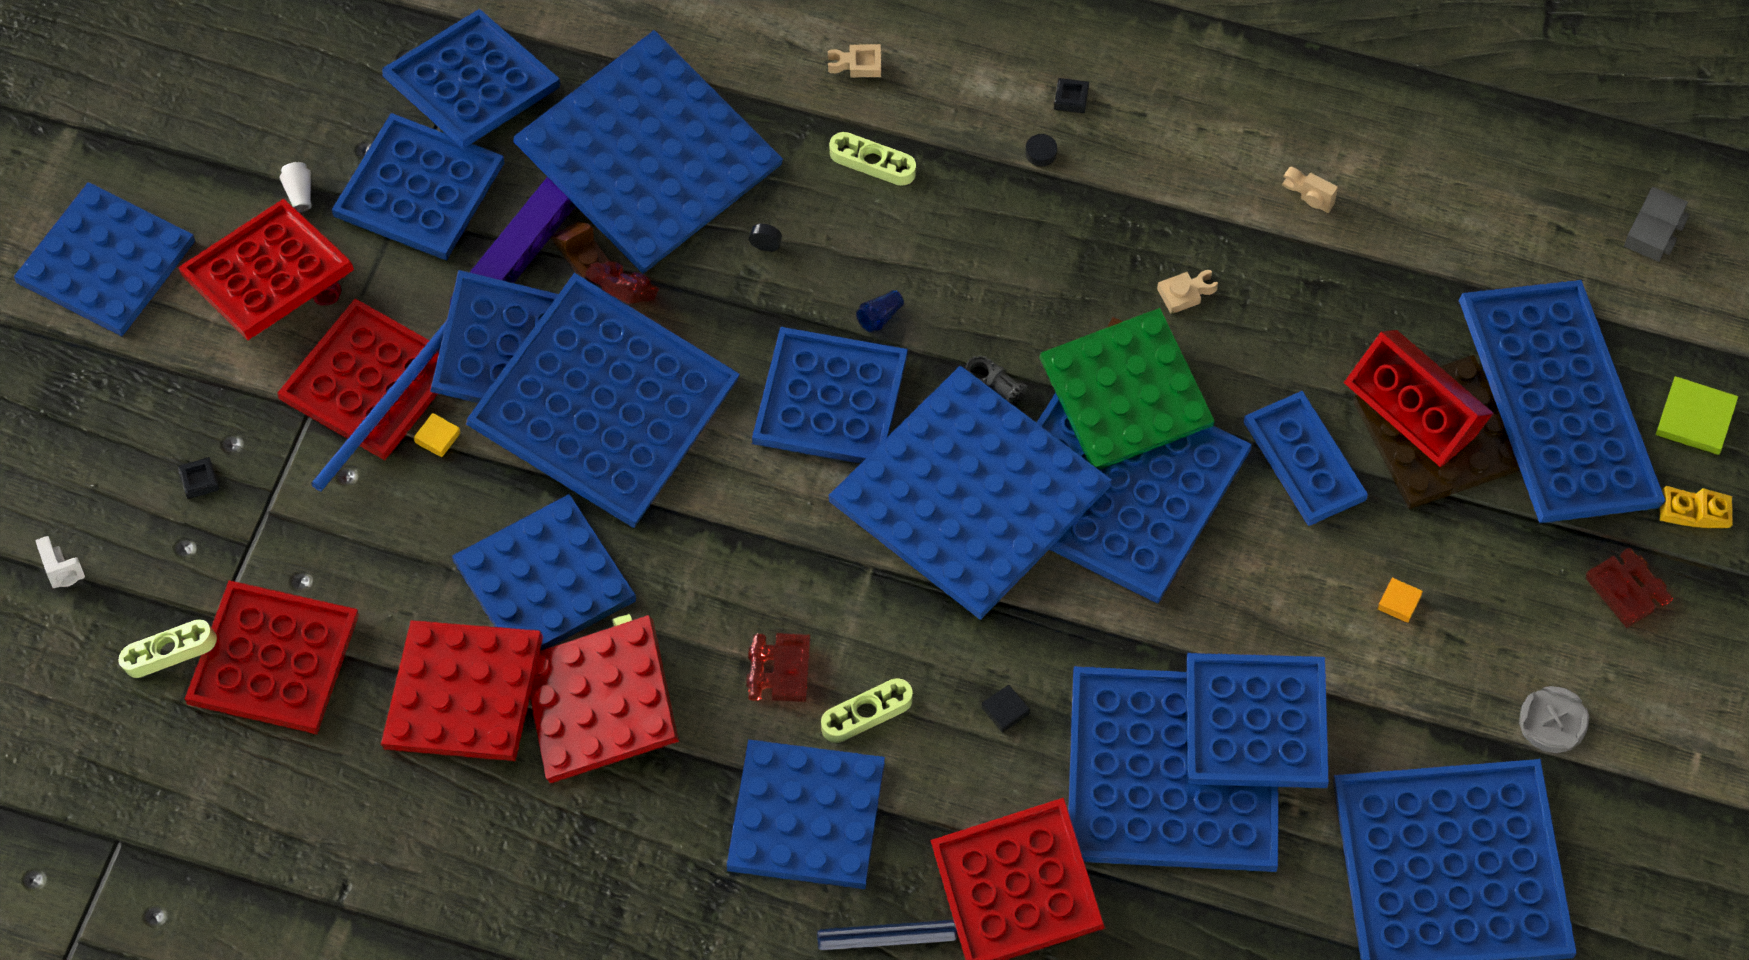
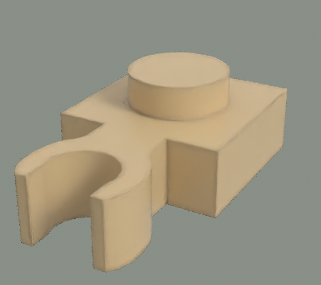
M881 44L850 45V52L845 53L836 49L828 51V60L838 61L837 63H828L829 73H840L843 70H850V78L881 77Z
M1289 167L1283 176L1286 179L1282 185L1289 190L1301 193V199L1306 201L1311 207L1329 213L1335 204L1338 187L1312 173L1305 176L1298 169Z
M1211 270L1202 271L1193 279H1191L1188 272L1158 282L1157 290L1170 314L1200 304V294L1210 295L1217 291L1218 282L1212 284L1204 283V281L1211 279Z

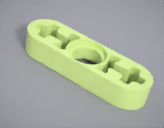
M848 132L837 133L830 139V157L838 164L900 186L908 185L915 179L916 162L909 154ZM844 145L849 146V148H845L843 152L839 151L838 149L843 148ZM873 153L879 155L881 161L876 164H869L864 160V157ZM902 166L907 167V170L904 169L901 173L896 171V169H900Z
M194 620L129 644L121 651L119 664L129 676L134 678L143 677L209 652L216 644L217 635L206 621ZM170 642L175 643L172 652L167 655H160L164 645Z
M891 679L827 710L821 718L823 736L830 742L840 743L907 711L912 704L913 691L911 685L903 679ZM896 691L898 694H903V700L891 699V692ZM886 702L885 710L882 708V703ZM868 703L875 706L877 709L875 715L869 718L860 716L857 709L862 704ZM848 712H851L852 719H848ZM836 720L838 724L842 723V730L838 731L837 728L831 727V721Z

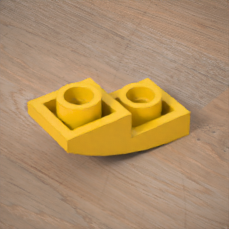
M1665 486L1662 489L1666 501L1660 507V521L1701 528H1730L1733 525L1732 496L1704 488L1696 494L1670 486Z

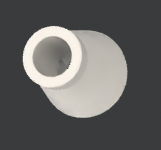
M293 162L283 166L280 180L291 201L292 207L298 212L309 210L312 207L311 171L302 162Z

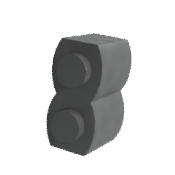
M1652 187L1627 236L1624 247L1660 262L1663 254L1670 256L1678 239L1673 234L1676 229L1682 231L1689 218L1690 213L1685 212L1688 202Z

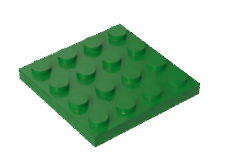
M1160 308L1040 353L1039 358L1088 462L1098 470L1214 425V418Z

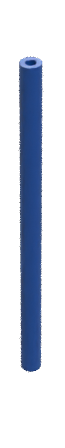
M446 321L312 481L311 484L316 490L321 492L438 352L441 347Z

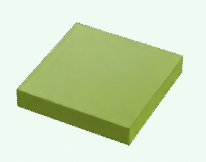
M1675 376L1655 435L1720 455L1738 396Z

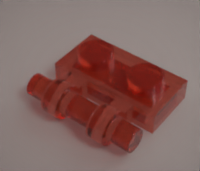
M615 261L594 263L586 270V277L602 286L601 290L627 304L654 300L659 288L650 284L651 279L643 274L633 272L626 275L623 273L622 265Z
M1627 548L1620 554V557L1625 562L1624 565H1621L1615 556H1612L1589 570L1585 577L1626 628L1654 612L1656 605L1651 599L1655 598L1662 607L1669 604L1673 599L1667 592V585L1661 578L1656 579L1647 568V561L1641 555L1637 556L1631 548ZM1631 576H1637L1645 586L1641 588Z
M776 633L775 645H766V636L763 634L753 635L752 645L748 649V659L751 661L750 673L746 676V687L749 688L748 699L759 701L762 699V689L772 688V700L806 702L810 635ZM767 660H774L773 673L764 672V662Z

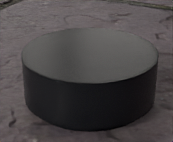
M1046 134L1032 136L1026 143L1025 154L1027 160L1036 166L1050 165L1057 156L1056 141Z
M756 224L752 227L748 240L755 248L772 252L779 249L782 234L774 226Z

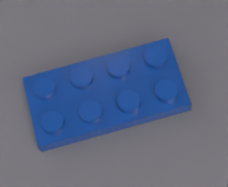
M1303 391L1244 417V424L1308 526L1367 500L1368 494Z

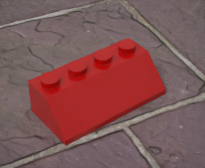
M1398 330L1381 331L1344 381V384L1439 467L1445 465L1468 445L1493 415L1491 410Z

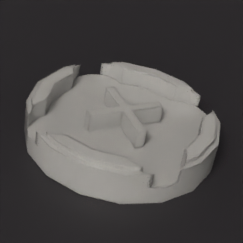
M1544 687L1542 690L1528 695L1520 710L1519 724L1524 737L1533 746L1545 752H1566L1579 745L1587 733L1589 726L1587 708L1585 710L1584 705L1581 703L1582 700L1575 693L1565 688Z

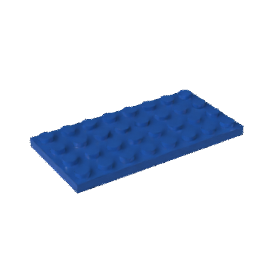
M1582 280L1462 293L1459 299L1462 311L1539 523L1660 508L1666 500Z

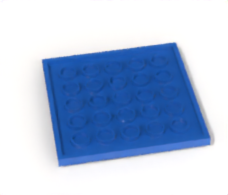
M655 30L514 136L513 141L642 274L651 269L781 166L783 158Z
M574 273L469 415L466 425L632 528H635L736 384L740 374Z
M960 365L829 494V502L981 620L1111 487L1112 480Z
M1055 393L1037 421V424L1088 461ZM1212 426L1101 469L1100 471L1112 480L1111 487L1049 550L1159 604L1250 453L1252 444Z
M1074 666L1068 812L1084 862L1277 872L1278 787L1188 784L1187 672Z
M1540 759L1334 775V792L1361 960H1559L1575 958V942Z

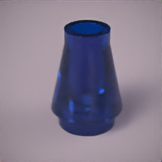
M892 290L885 295L862 303L860 309L856 312L859 324L868 332L880 331L898 309L904 306L903 297L896 290Z

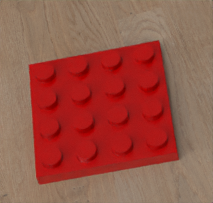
M284 198L178 267L182 277L247 341L354 271L352 262Z
M355 298L277 392L278 398L348 439L430 340ZM440 349L361 443L360 447L383 460L388 458L438 395V393L430 392Z
M229 580L211 627L217 635L216 644L209 652L200 656L185 696L187 705L318 734L359 617L358 609Z
M649 615L540 651L530 699L545 777L550 783L679 742L655 625Z
M410 620L381 741L383 748L395 751L516 761L542 645V633L538 630Z
M1064 797L930 840L965 960H1008L1105 929Z

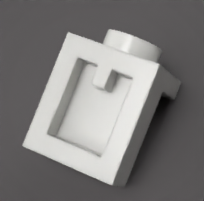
M49 536L35 540L53 589L60 586H71L77 580L85 577L78 558L75 557L65 561L60 546L53 548Z

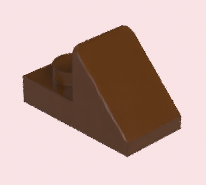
M578 221L551 236L552 241L575 273L590 282L612 270L611 262L594 240L591 225Z

